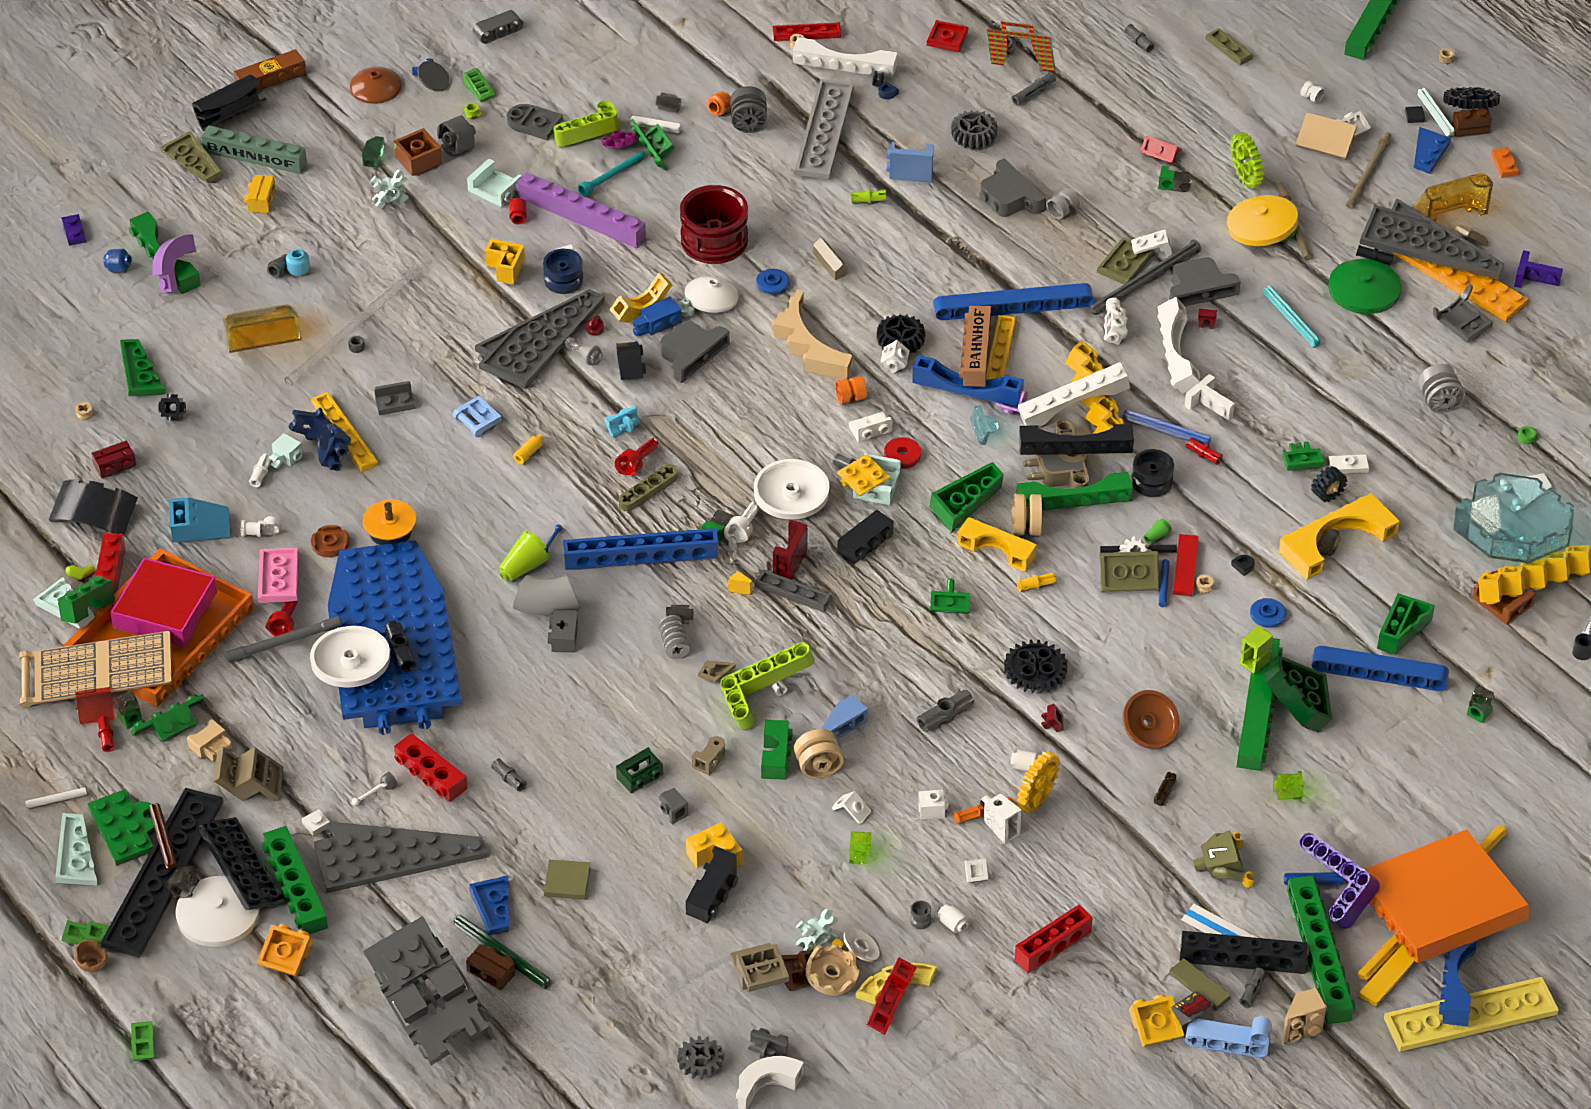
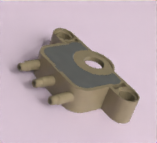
M1060 419L1056 422L1055 434L1076 436L1070 420ZM1088 454L1034 455L1035 459L1023 461L1024 467L1037 466L1038 468L1037 473L1027 475V480H1041L1043 484L1050 487L1069 485L1070 489L1089 486V475L1086 469Z

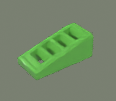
M478 68L463 73V83L480 102L495 96L494 91Z

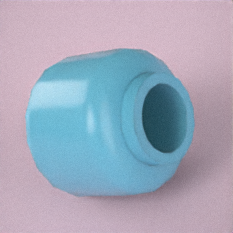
M294 249L287 254L286 264L289 273L300 276L309 271L310 261L307 252L301 249Z

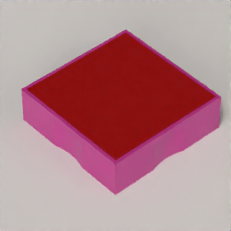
M144 557L110 612L113 628L138 635L169 631L171 633V644L185 647L195 631L200 617L206 612L217 594L215 576Z

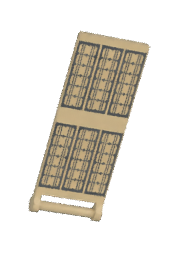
M169 631L39 651H21L19 653V659L22 664V697L20 698V706L24 708L34 704L172 683L171 633ZM35 658V697H30L29 661Z

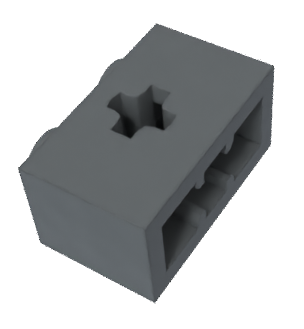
M554 610L553 617L549 619V629H552V632H548V644H551L552 652L575 653L578 628L577 610Z

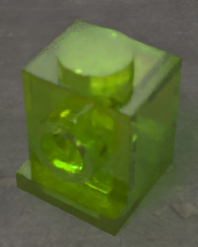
M1297 771V774H1277L1276 780H1273V792H1277V799H1302L1304 788L1302 771Z
M851 831L849 863L866 864V856H870L871 832Z

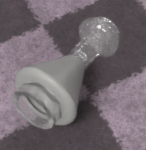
M569 337L565 341L566 349L568 351L574 349L580 352L588 366L597 365L603 357L601 349L597 345L582 346L577 343L575 337Z

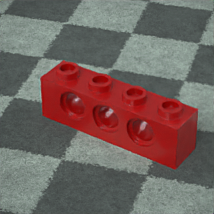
M413 733L394 746V758L397 763L404 765L413 776L419 777L427 787L430 786L434 789L439 797H444L447 801L451 802L467 790L466 775Z
M1080 904L1015 945L1014 960L1027 973H1030L1090 934L1093 917Z

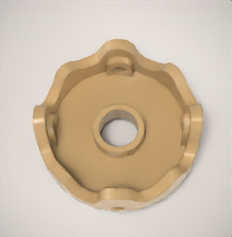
M821 945L816 946L806 965L808 982L814 989L829 996H839L849 992L855 985L859 975L854 951H844L838 945H832L828 948H823ZM826 970H834L837 975H829Z

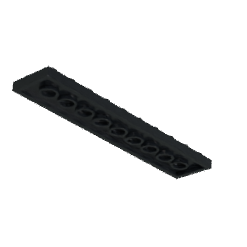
M189 788L184 789L166 822L176 859V868H171L170 870L166 868L157 838L101 941L102 948L138 958L141 957L204 840L199 831V823L214 821L223 804V797Z

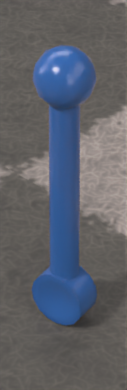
M560 524L555 526V531L546 544L547 547L544 549L546 553L558 532L562 531Z

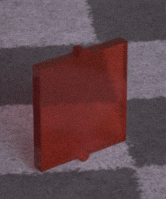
M110 687L75 692L77 702L75 709L78 710L80 724L98 722L97 720L101 715L108 716L109 720L115 719L113 709L115 702L112 701Z

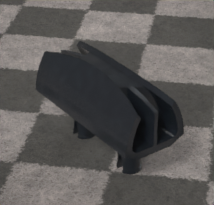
M250 74L193 102V110L202 131H205L208 125L215 127L265 102L266 98L259 99L258 94L263 91L256 88L260 81Z

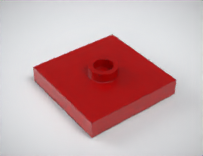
M936 20L927 39L926 46L959 52L969 27Z

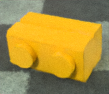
M255 175L253 181L249 182V193L245 194L244 203L247 204L249 212H269L276 190L275 178L273 176Z

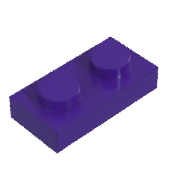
M79 214L61 217L68 245L86 243Z

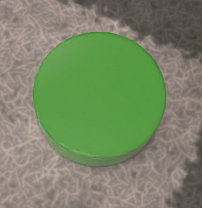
M1523 426L1518 430L1517 438L1522 443L1531 444L1536 440L1537 431L1533 427Z

